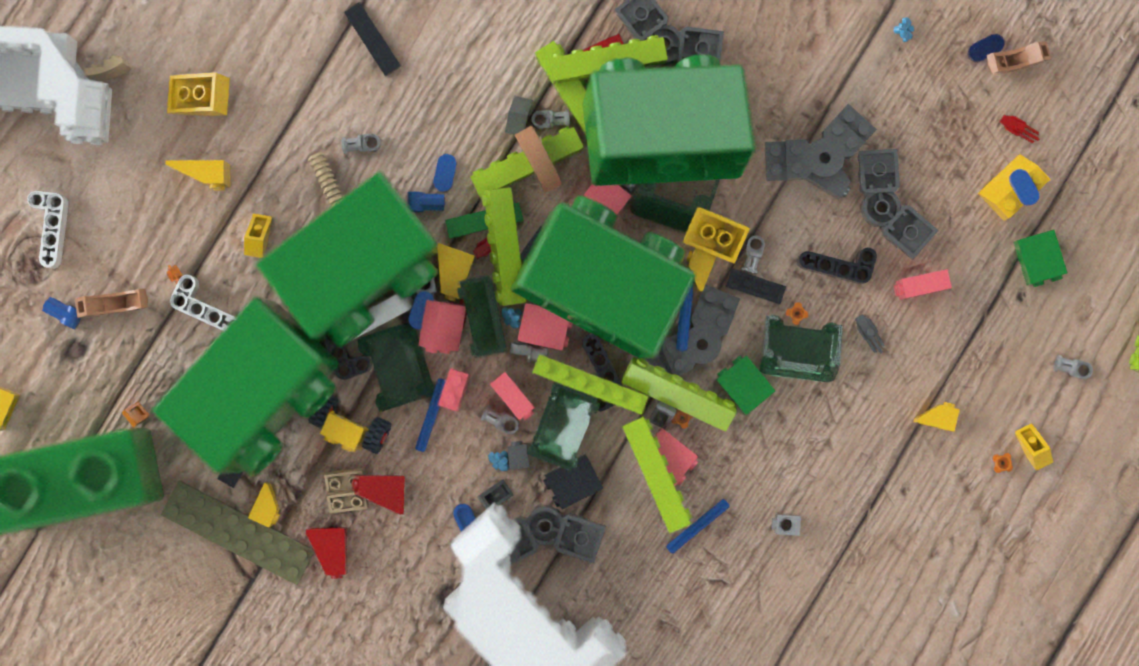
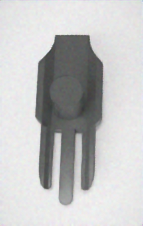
M863 314L855 318L857 329L863 339L867 341L872 351L877 353L869 340L871 339L879 353L882 354L883 351L874 336H876L882 348H885V345L878 335V330L872 320L866 318Z

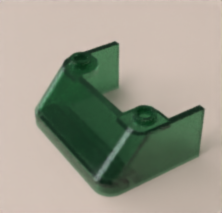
M715 180L709 197L698 195L693 199L691 206L654 195L656 183L637 184L630 203V211L636 217L686 233L697 207L710 210L720 180Z
M490 275L459 281L460 287L457 288L459 299L464 300L473 338V344H470L472 356L475 355V358L479 359L508 353Z

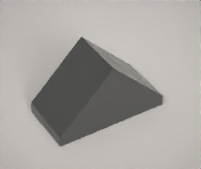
M514 96L508 113L505 133L515 135L526 129L533 100Z
M658 401L649 421L665 430L677 409Z
M504 479L480 494L478 499L484 508L488 509L493 503L498 506L514 494Z

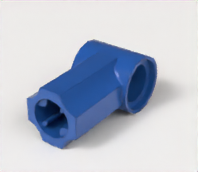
M407 192V205L413 212L444 211L445 195Z
M49 297L43 305V312L60 320V323L72 329H76L81 318H77L75 307L66 305L55 298Z

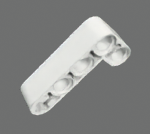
M33 191L28 195V204L33 208L45 210L39 261L42 266L55 269L60 266L62 261L68 200L65 196L57 193ZM38 196H41L42 202L39 205H36L35 199ZM57 198L61 199L59 207L54 206V201ZM54 217L59 219L56 226H52V219ZM52 236L56 237V243L54 245H50L49 239ZM51 257L54 259L50 262L47 261V259Z
M190 275L182 276L171 296V306L223 331L228 326L224 324L225 320L232 322L235 316L194 298L199 288V281ZM188 279L193 281V286L190 289L185 288V282ZM182 296L185 299V303L179 307L177 299ZM200 304L202 312L196 315L194 307ZM215 312L220 315L216 323L211 320V316Z
M396 294L369 309L375 321L356 338L410 310L414 303L413 298L409 296L401 300Z

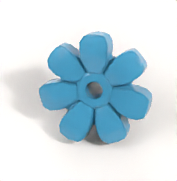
M908 17L902 18V23L894 27V33L900 34L903 42L912 40L911 32L914 31V25H911L912 22Z
M504 307L501 312L502 317L505 318L504 323L507 326L510 324L514 329L520 327L521 310L519 308L513 310V308L508 309Z
M502 451L501 454L491 452L488 455L489 461L494 463L492 465L493 468L508 471L510 466L507 464L508 453L506 451Z

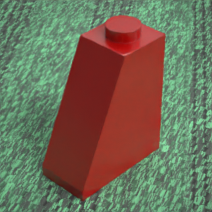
M355 475V479L352 480V490L355 495L395 514L404 515L405 476Z
M347 527L306 529V535L325 574L331 575V579L343 578V575L348 573Z

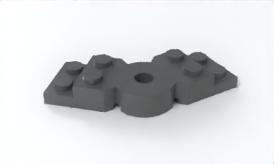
M626 0L614 10L634 39L644 41L647 40V37L658 35L659 38L664 37V40L670 46L666 48L668 61L661 65L671 64L675 61L678 63L686 57L700 54L712 55L721 61L724 31L685 27L679 32L676 28L667 25L668 16L655 0Z
M847 104L822 132V139L816 140L812 144H809L805 139L765 142L766 181L805 180L810 174L819 179L830 178L840 171L844 164V159H850L877 129L851 105ZM821 154L827 155L829 158L828 163H822L819 156Z
M897 149L858 151L859 191L865 195L861 204V213L864 220L873 227L881 228L882 236L913 260L939 230L910 205L901 206L900 200L895 194L900 187ZM878 203L885 205L886 210L884 213L877 210Z
M705 285L690 320L693 328L689 330L687 351H678L676 349L677 335L664 340L656 357L645 360L654 367L659 366L667 373L678 376L691 371L695 363L706 364L713 361L720 353V337L728 333L740 298ZM698 340L706 341L707 347L705 350L697 348Z
M539 506L530 513L528 518L519 516L514 519L521 528L519 529L520 539L514 544L513 550L508 553L511 557V565L536 553L539 545L554 544L558 552L594 563L606 526L573 513L563 516L558 509L552 506ZM547 521L550 524V529L543 530L540 523Z

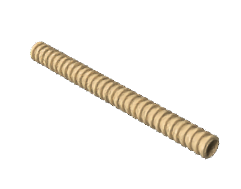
M319 152L310 156L308 161L312 163L311 167H314L313 172L316 173V178H319L318 182L322 184L321 189H324L323 193L327 195L328 204L334 205L344 196L341 195L342 191L338 189L339 185H336L337 180L334 179V174H331L332 170L328 168L329 163H326L327 159L323 157L324 153ZM385 293L375 302L380 304L389 299L390 293ZM400 315L385 322L388 324L387 329H392L402 324L403 320H400Z

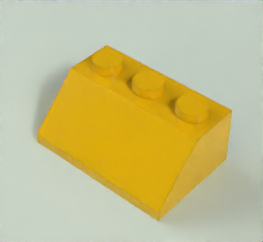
M1021 154L1013 159L978 192L1003 221L1011 218L1023 206L1009 183V176L1013 171L1017 169L1027 171L1038 191L1051 180L1038 165Z

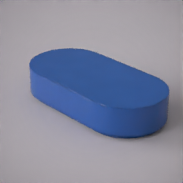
M450 154L441 155L437 161L433 183L440 192L449 191L453 185L457 162Z
M1023 169L1013 171L1009 176V183L1020 202L1026 206L1037 203L1040 196L1039 191L1028 172Z
M420 292L415 297L409 316V323L415 329L422 328L426 300L435 301L433 295L429 292Z
M459 504L455 507L453 516L462 532L476 519L472 508L467 504Z

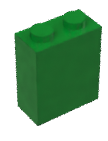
M1054 229L1013 242L1026 286L1031 284L1033 288L1045 284L1044 280L1051 279L1052 282L1063 279L1062 275L1068 273Z
M739 355L732 361V367L729 369L725 367L717 373L718 378L716 381L740 411L747 415L776 390L747 355L743 358Z

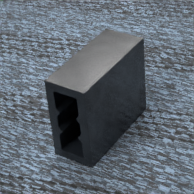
M586 454L545 474L546 479L543 480L547 489H552L555 495L552 499L556 507L560 506L562 510L603 489Z

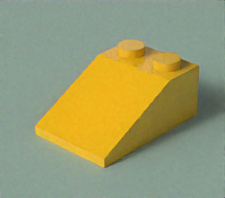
M218 73L170 75L167 113L200 116L227 115L230 78Z
M165 160L167 166L209 186L213 191H225V188H230V164L224 160Z
M697 207L683 243L735 264L750 228L725 216Z

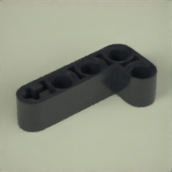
M864 248L858 252L855 263L805 251L797 257V265L803 270L856 284H864L872 277L877 254L872 248ZM863 252L870 253L871 260L869 262L863 260ZM808 256V260L815 261L816 258H818V260L815 264L808 263L804 265L805 261H803L802 258ZM822 260L829 263L828 270H823L820 267ZM841 265L847 267V275H841L839 273V267ZM859 270H863L866 273L865 280L858 278L857 273Z
M594 334L585 336L582 343L583 348L598 377L603 379L605 372H611L614 375L612 383L623 386L599 338ZM588 338H591V340H596V343L594 344L596 350L599 347L601 349V351L594 353L592 356L589 352H593V349L591 348V346H586V343H588ZM597 355L605 357V363L601 366L594 362V358ZM593 397L591 403L594 410L599 412L615 406V404L605 401V407L598 409L595 406L597 397Z
M327 337L324 339L326 349L334 356V350L339 347L336 346L333 340H329ZM346 345L340 347L343 350V355L340 358H336L338 366L334 370L339 379H351L371 370L372 362L368 357L358 356L350 359ZM362 359H365L368 364L365 370L358 368V362ZM342 366L349 368V374L345 377L340 374Z

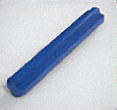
M694 282L680 308L676 343L678 351H687Z
M439 378L415 447L418 451L424 452L426 450L440 408L438 403L446 382L445 379Z
M722 499L667 544L666 547L670 553H675L730 507L728 502Z

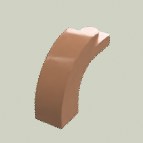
M1047 41L1036 42L1007 52L987 55L988 68L994 75L1021 70L1052 60Z
M530 126L515 134L519 146L529 161L544 193L562 185L533 127Z

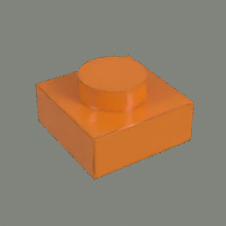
M139 401L122 412L123 416L133 427H136L150 416Z

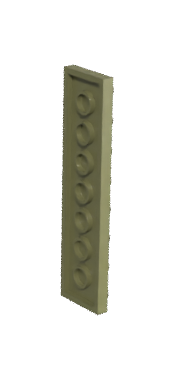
M182 481L177 482L161 513V516L296 585L299 584L315 553L313 548L272 527L268 528L249 519L248 515Z

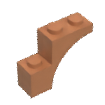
M146 289L83 296L75 299L77 318L128 313L148 308Z

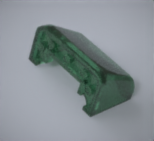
M766 315L759 371L772 376L819 382L834 381L841 366L843 325L830 322L824 325L821 330L785 326L784 320L779 316Z
M410 323L393 326L357 339L360 353L364 356H371L382 391L377 394L375 399L379 413L433 396L434 386L422 347L418 346L419 337L416 329Z
M554 381L551 388V396L548 398L544 413L533 437L534 441H532L526 454L571 471L572 467L576 468L579 457L576 456L593 413L597 414L600 403L597 402L598 398Z

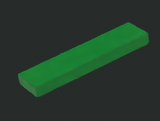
M514 203L516 223L523 222L520 203ZM486 210L446 219L445 223L449 239L488 230V226L485 223Z

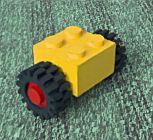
M331 396L317 412L309 417L308 423L322 429L320 434L325 436V441L332 444L340 443L342 444L341 448L349 452L362 451L364 448L374 454H378L381 448H383L392 426L391 422L376 416L371 422V426L367 428L339 414H335L338 398Z

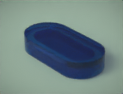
M992 34L972 44L967 52L968 58L978 63L987 59V55L1000 52L1005 45L1003 37L999 34Z

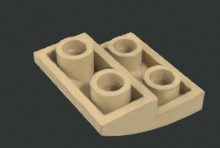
M109 56V59H103L104 67L100 64L90 65V68H84L85 76L90 80L102 82L127 73L132 69V65L121 58V56Z
M363 468L324 473L329 513L368 509L367 500L355 495L352 490V480L355 479V475H364Z

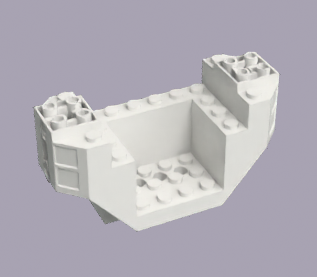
M0 26V108H2V111L14 112V109H21V112L33 113V110H40L42 114H52V111H55V124L60 127V135L65 137L67 141H71L73 144H83V141L90 142L91 145H102V142L108 143L112 89L108 83L91 81L85 76V73L76 62L77 41L68 34L48 33L39 28Z
M493 503L454 538L451 546L464 565L462 584L445 599L443 608L456 621V628L492 666H614L627 655L625 639L621 634H615L612 631L613 627L607 619L602 620L600 617L597 619L592 617L577 631H575L576 627L569 620L566 622L564 618L559 622H553L549 618V612L543 606L540 608L535 603L537 601L530 592L526 593L522 589V583L516 577L513 579L510 576L511 557L508 553L513 550L514 544L520 539L519 529L521 527L514 519L510 520L506 516L507 512L501 505L497 506Z

